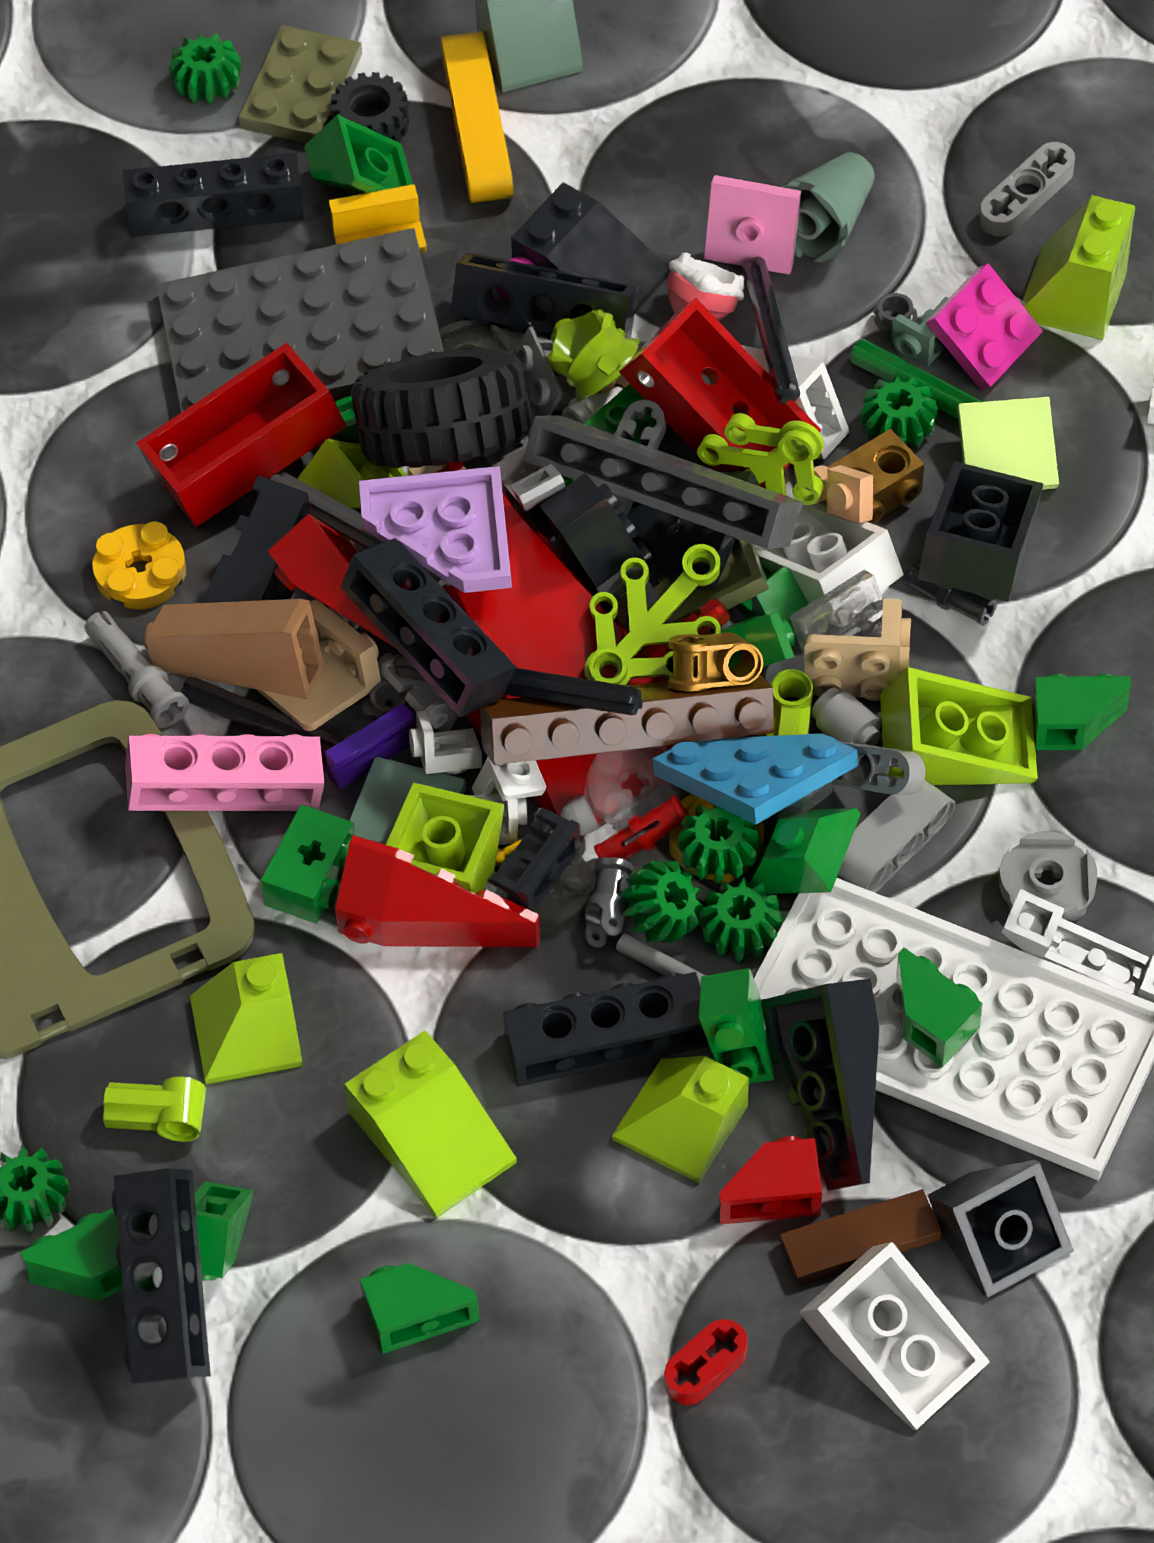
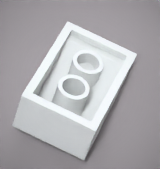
M821 503L813 505L802 504L790 547L765 549L754 545L761 565L771 574L786 566L794 576L815 616L835 626L849 619L857 609L873 597L884 593L889 585L904 575L887 529L869 522L859 524L828 514L827 506Z
M892 1242L872 1246L799 1312L827 1348L913 1430H917L990 1362Z

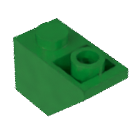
M779 612L755 616L721 629V633H735L758 648L763 657V667L794 657L791 646L795 645L794 634L786 619L781 620ZM741 650L731 655L728 667H733L739 662L742 654Z
M1053 674L1047 677H1035L1032 701L1035 750H1083L1127 711L1131 676L1100 674L1096 676L1068 677L1063 674Z
M904 947L898 953L896 972L903 1038L938 1065L944 1067L980 1028L983 1003L979 1001L977 995L964 984H955L941 974L938 967L930 959L924 956L917 957Z
M750 968L701 976L699 1020L715 1061L749 1077V1084L774 1080V1068L768 1045L761 997Z
M113 1208L101 1214H89L81 1218L74 1227L55 1236H43L35 1240L28 1249L20 1252L26 1276L32 1284L99 1301L123 1289L122 1269L118 1265L116 1258V1247L119 1242L118 1220L113 1212Z

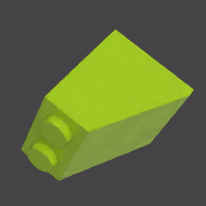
M1091 195L1041 248L1021 303L1037 324L1104 340L1127 273L1135 205Z

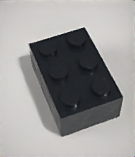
M954 461L927 532L918 579L931 582L940 588H954L977 594L984 599H998L1009 602L1034 529L1044 483Z

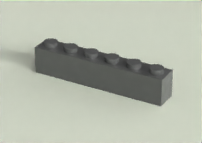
M560 415L535 416L523 461L542 468L552 464L561 475L575 480L586 473L597 487L605 483L613 494L765 549L790 547L803 503L791 497Z

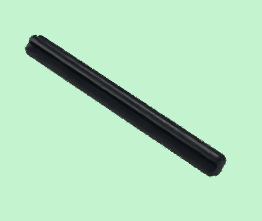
M756 257L754 261L746 260L742 268L776 400L781 404H786L789 400L797 401L801 393L766 262L761 257Z
M401 653L395 657L394 665H396V674L399 677L426 681ZM521 668L515 669L504 692V695L630 716L636 715L638 709H641L643 706L641 690L637 687Z

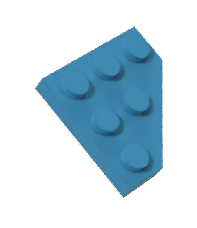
M825 734L738 737L700 742H680L670 750L653 758L654 776L755 825L858 766L857 749Z

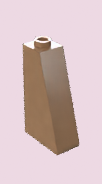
M304 599L163 605L155 621L147 626L144 635V645L149 651L152 665L161 667L167 673L196 677L198 679L297 698H308L324 668L310 601Z

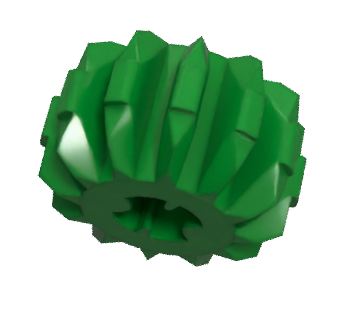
M199 33L196 40L192 41L183 38L181 47L172 48L169 75L170 80H173V85H175L179 97L189 96L193 104L197 103L200 99H206L211 105L215 97L227 100L229 90L238 89L239 76H241L240 71L242 70L241 58L238 57V52H235V47L232 45L231 40L222 41L218 33L210 38H204Z
M896 374L892 379V383L878 379L874 389H866V394L863 397V408L860 409V421L862 426L866 427L868 440H872L891 429L905 444L909 443L919 448L923 442V437H931L934 431L935 419L937 418L938 408L936 400L931 399L932 393L929 386L918 387L915 377L908 382H901Z
M698 804L695 809V816L684 817L682 832L677 837L678 849L682 853V862L685 865V869L696 868V875L700 881L707 875L713 874L719 885L724 880L725 874L729 873L739 880L743 874V867L753 868L756 862V852L760 848V835L755 830V824L716 805L713 806V809L708 810L701 804Z
M654 860L644 864L641 869L632 872L626 878L628 888L619 895L629 906L622 915L632 917L634 920L632 932H644L647 943H657L659 941L672 943L682 939V936L686 933L693 931L699 925L697 915L704 908L696 900V896L703 888L693 887L690 882L693 871L681 872L678 861L663 863L662 860Z
M743 877L738 887L733 888L723 881L720 886V893L708 892L705 898V907L700 911V925L703 928V939L706 945H716V953H718L719 958L731 951L734 953L737 962L740 963L744 953H750L759 960L763 954V947H771L783 925V916L780 915L779 901L776 895L766 896V888L763 882L751 889L748 888V883Z
M21 1145L18 1157L13 1159L1 1152L0 1220H3L4 1227L11 1233L17 1226L23 1224L25 1231L30 1235L34 1230V1223L39 1221L51 1228L53 1223L51 1213H65L66 1202L64 1197L69 1195L68 1192L70 1191L68 1179L63 1176L62 1164L58 1159L49 1161L47 1152L42 1148L30 1157L27 1149Z

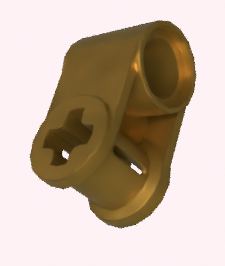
M735 633L682 634L668 639V646L673 650V676L668 679V686L673 690L693 692L714 687L746 685L756 680L762 672L763 657L758 648ZM741 650L742 654L739 662L733 667H728L731 655Z

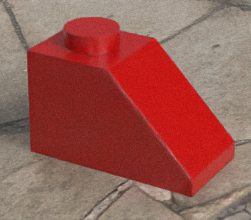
M786 1136L774 1142L764 1143L719 1192L720 1225L820 1216L822 1188L815 1138L801 1139L796 1136Z

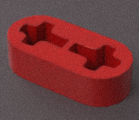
M716 1320L707 1325L673 1355L667 1362L664 1370L665 1391L670 1399L683 1405L697 1404L741 1367L746 1360L748 1352V1339L743 1327L733 1320ZM716 1339L724 1343L730 1339L734 1340V1351L732 1353L724 1348L711 1358L715 1352ZM701 1366L697 1371V1384L695 1386L689 1382H685L681 1386L678 1384V1373L680 1371L688 1376Z

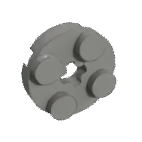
M1041 831L1021 838L1019 845L1012 848L1010 852L1008 849L1004 854L1000 865L999 888L1003 899L1009 905V911L1012 908L1018 891L1022 889L1065 908L1062 915L1063 919L1067 921L1079 920L1086 913V908L1095 895L1098 873L1093 856L1088 850L1085 854L1081 848L1074 845L1075 839L1066 834ZM1049 870L1052 871L1053 878L1061 880L1053 885H1046L1039 882L1036 878H1041L1042 872Z

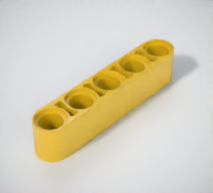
M483 31L441 36L440 42L444 71L470 204L514 198L511 167Z

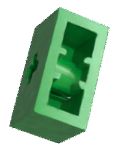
M301 804L260 880L264 906L317 924L325 908L331 909L337 900L340 888L339 881L343 875L349 843L352 836H355L354 822Z

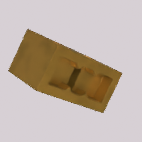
M891 429L828 466V468L841 465L873 475V520L866 522L874 525L882 519L884 514L901 504L911 503L922 492L924 463ZM827 500L819 502L827 506Z

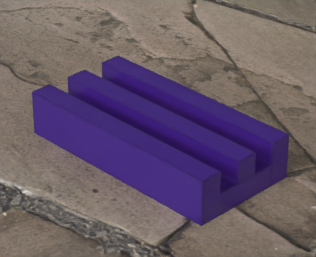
M403 703L326 751L329 778L339 790L368 773L375 757L390 759L410 746L409 729L416 728L412 723L415 721L413 713Z

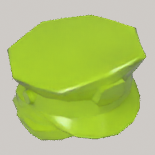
M601 309L589 312L575 319L566 318L559 320L555 324L550 338L552 340V350L547 355L548 363L554 371L560 375L567 376L566 382L571 387H576L575 396L577 403L586 397L596 394L622 376L619 371L638 352V346L641 344L639 339L625 338L626 333L621 328H616L613 316L608 312L604 313Z

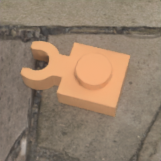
M824 465L814 467V475L820 478L824 485L823 492L816 503L827 500L828 514L859 524L873 520V475L841 465L832 468Z

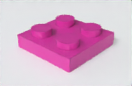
M988 263L978 267L926 321V324L980 390L991 387L1043 332Z

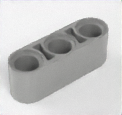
M924 780L920 790L912 795H889L854 830L838 876L846 882L877 893L943 828L955 809V801L927 780Z

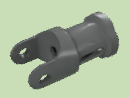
M604 857L598 859L594 864L593 872L596 875L594 892L588 897L585 908V919L587 922L585 939L594 948H601L605 945L608 935H618L623 928L624 921L628 918V916L622 915L629 907L628 903L619 895L628 888L626 878L636 870L634 865L627 860L617 857ZM592 934L598 937V941L592 938Z

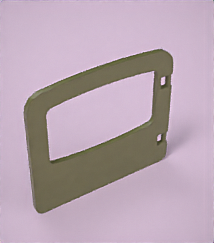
M120 700L102 703L0 746V795L6 786L101 745L117 743L127 753L129 736H142L146 734L164 735L143 707L130 701ZM0 798V1059L16 1057L43 1045L44 1041L67 1031L73 1032L183 983V980L208 969L211 971L230 963L245 953L253 941L255 931L254 918L237 873L208 811H163L186 856L203 896L210 918L207 928L107 973L91 975L85 970L70 949L34 884L15 841ZM198 948L203 959L177 970L172 959ZM58 1009L60 1010L64 1020L37 1031L33 1020Z

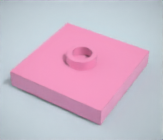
M714 175L711 182L704 259L743 266L746 260L754 261L756 257H761L765 260L768 271L790 275L794 261L801 191Z

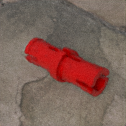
M672 795L670 799L641 817L634 815L629 818V825L602 843L596 844L594 850L599 859L617 857L628 860L644 849L649 852L656 848V841L682 825L684 817L690 815L676 795ZM659 821V825L639 836L628 845H625L626 841Z

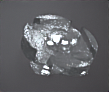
M657 746L597 753L585 776L584 784L586 800L592 812L598 818L602 817L605 822L613 825L612 829L620 831L629 825L628 819L634 815L639 817L645 815L670 799L672 795L680 798L681 788L654 776L653 758L668 751L667 747ZM628 775H635L638 780L644 782L645 787L641 788L640 796L633 797L630 789H622L621 783L628 779ZM657 821L656 823H654L653 825H651L639 834L646 833L652 828L656 827L657 825H659V821Z

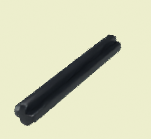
M188 677L181 689V693L187 697L190 704L268 736L296 734L303 737H320L321 755L324 759H326L327 750L345 740V738L320 728L306 731L284 713L196 677Z

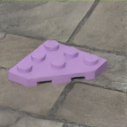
M500 466L359 481L364 530L383 542L396 538L424 568L464 593L512 588Z

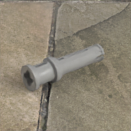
M102 611L101 615L99 612L93 614L86 621L84 630L127 680L129 694L133 700L144 704L158 728H167L180 721L189 708L187 697L181 692H176L167 682L168 676L161 667L147 662L137 647L117 626L108 612Z

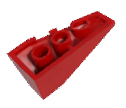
M307 514L268 550V553L278 564L274 569L275 574L290 590L293 591L296 587L300 588L395 647L340 588L353 555L359 553L348 538L312 515Z

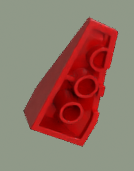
M352 836L335 907L338 933L344 934L348 939L360 944L371 942L381 946L395 947L538 946L540 942L539 914L488 890H479L474 894L454 881L456 875L444 869H440L437 876L411 864L414 855L399 848Z

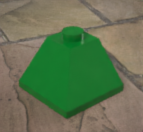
M338 114L304 146L312 178L323 185L332 186L345 193L360 195L413 185L401 143Z
M857 808L795 810L775 813L763 848L749 879L748 888L752 889L763 882L766 894L832 892L861 813Z

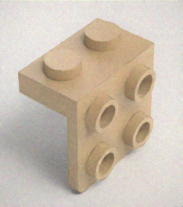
M883 598L881 637L815 634L805 637L804 673L810 677L813 683V695L820 697L827 690L837 688L841 692L848 691L854 697H862L871 701L880 700V693L899 676V673H902L909 667L911 618H902V599Z
M317 599L310 602L324 661V668L308 698L303 699L257 690L306 731L315 730L369 694L372 688L381 682L377 662L379 650L373 639L366 633L360 634L348 624L342 614L335 610L331 611Z

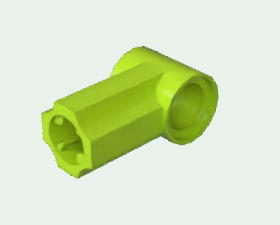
M796 669L783 670L773 678L771 683L773 687L774 733L766 734V736L809 734L811 711L813 708V683L810 677L803 671ZM796 697L800 700L790 702L784 700V698Z
M172 1077L166 1079L163 1085L109 1082L108 1087L105 1089L103 1102L105 1128L157 1131L163 1138L177 1142L196 1140L200 1137L207 1088L200 1081L188 1077Z

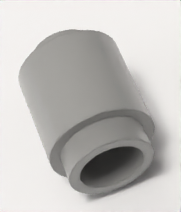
M831 688L819 697L812 708L811 716L816 720V727L825 735L831 736L838 741L876 746L881 738V733L879 732L881 720L848 691L841 692L837 688Z

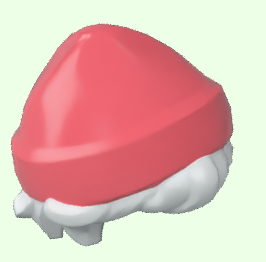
M688 252L682 253L679 258L669 263L670 272L667 277L666 286L669 302L674 314L694 298H697L720 321L728 314L734 312L739 300L744 298L742 290L745 288L742 275L738 276L715 264L695 260L690 257Z

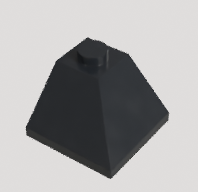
M1036 1160L972 1171L927 1195L946 1242L986 1297L998 1293L1074 1251L1040 1162Z

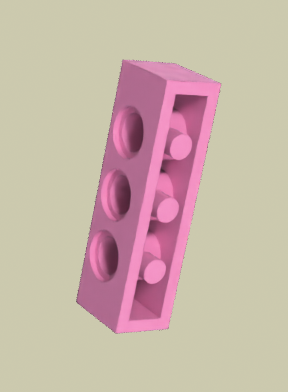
M146 734L142 736H129L125 760L128 811H298L301 804L319 810L324 788L320 737H303L296 734L287 736H254L250 734L239 736H207L204 734L160 736L157 734Z

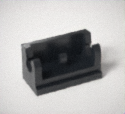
M544 808L537 810L534 814L535 819L530 825V830L498 873H491L487 879L488 884L483 889L533 912L537 910L581 849L580 824L572 819L569 821Z

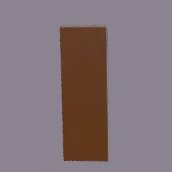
M923 1189L780 1234V1244L797 1285L847 1270L872 1246L892 1242L900 1252H904L941 1240L940 1227Z

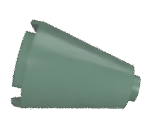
M851 152L842 154L780 186L801 191L794 256L800 258L805 254L814 257L815 260L813 262H824L834 258L843 249L875 180L874 170L864 157Z

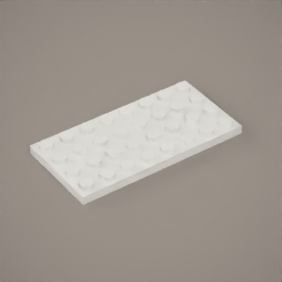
M836 878L832 892L798 894L777 937L754 977L761 1000L829 983L871 979L879 1023L877 1091L1099 1181L1154 1064L1153 1002L839 878ZM904 947L917 957L924 956L930 959L938 967L941 974L955 984H964L977 995L979 1001L983 1003L980 1028L944 1067L938 1065L903 1038L896 972L898 953Z

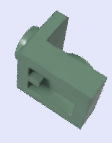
M945 296L934 310L928 309L921 317L919 323L898 314L892 321V346L904 357L915 359L929 367L946 347L926 324V321L948 298Z

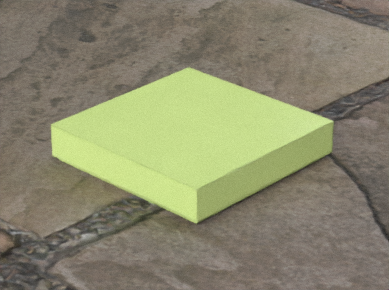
M1049 397L963 403L958 405L957 410L964 464L1044 483L1043 489L1058 488L1059 478Z

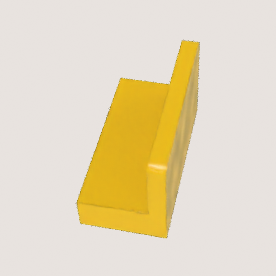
M415 184L329 200L331 226L336 245L415 228L420 253L426 252L427 247L420 222L419 202Z

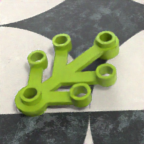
M736 413L731 416L724 429L725 436L730 442L736 445H745L748 442L776 448L770 452L730 447L721 436L709 434L703 438L697 449L698 457L705 464L710 466L727 464L746 467L748 469L745 471H752L759 484L765 481L766 489L785 496L787 495L783 466L788 463L794 464L796 483L792 493L794 498L802 501L804 505L815 504L824 489L821 479L814 475L813 460L820 456L824 447V441L820 432L806 422L790 421L785 423L781 429L757 426L750 416Z
M697 544L690 547L683 556V573L648 612L645 585L649 580L648 565L644 560L636 557L624 561L620 573L621 580L627 588L630 632L616 646L613 620L618 614L616 598L608 592H599L591 598L589 607L591 617L596 623L597 650L586 661V679L626 686L634 678L664 676L668 680L673 676V673L667 669L668 663L673 660V651L668 652L663 658H634L644 645L668 644V639L676 635H699V628L705 625L713 627L716 631L715 634H720V624L711 616L700 617L694 622L664 624L698 585L706 586L717 579L720 573V557L717 551L705 544ZM698 562H705L710 566L709 572L704 575L696 574L692 568ZM632 567H638L644 574L640 579L632 580L627 577L626 572ZM606 601L613 608L608 614H600L595 610L596 605L599 602ZM606 665H612L618 672L613 678H604L600 674L601 668Z

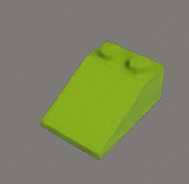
M907 667L880 693L883 747L911 751L918 754L925 766V780L932 785L1034 783L1038 779L1031 697ZM889 767L888 775L903 778L904 769Z
M426 1030L344 1084L348 1113L436 1218L517 1163V1158L456 1065Z

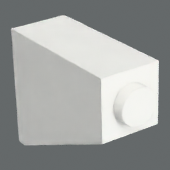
M742 345L769 374L764 350ZM791 355L801 393L799 399L794 402L821 429L820 434L824 441V447L818 459L825 460L850 431L824 361ZM733 407V411L740 413L739 409Z

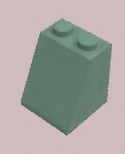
M475 0L477 31H483L489 62L502 93L583 72V61L573 0Z

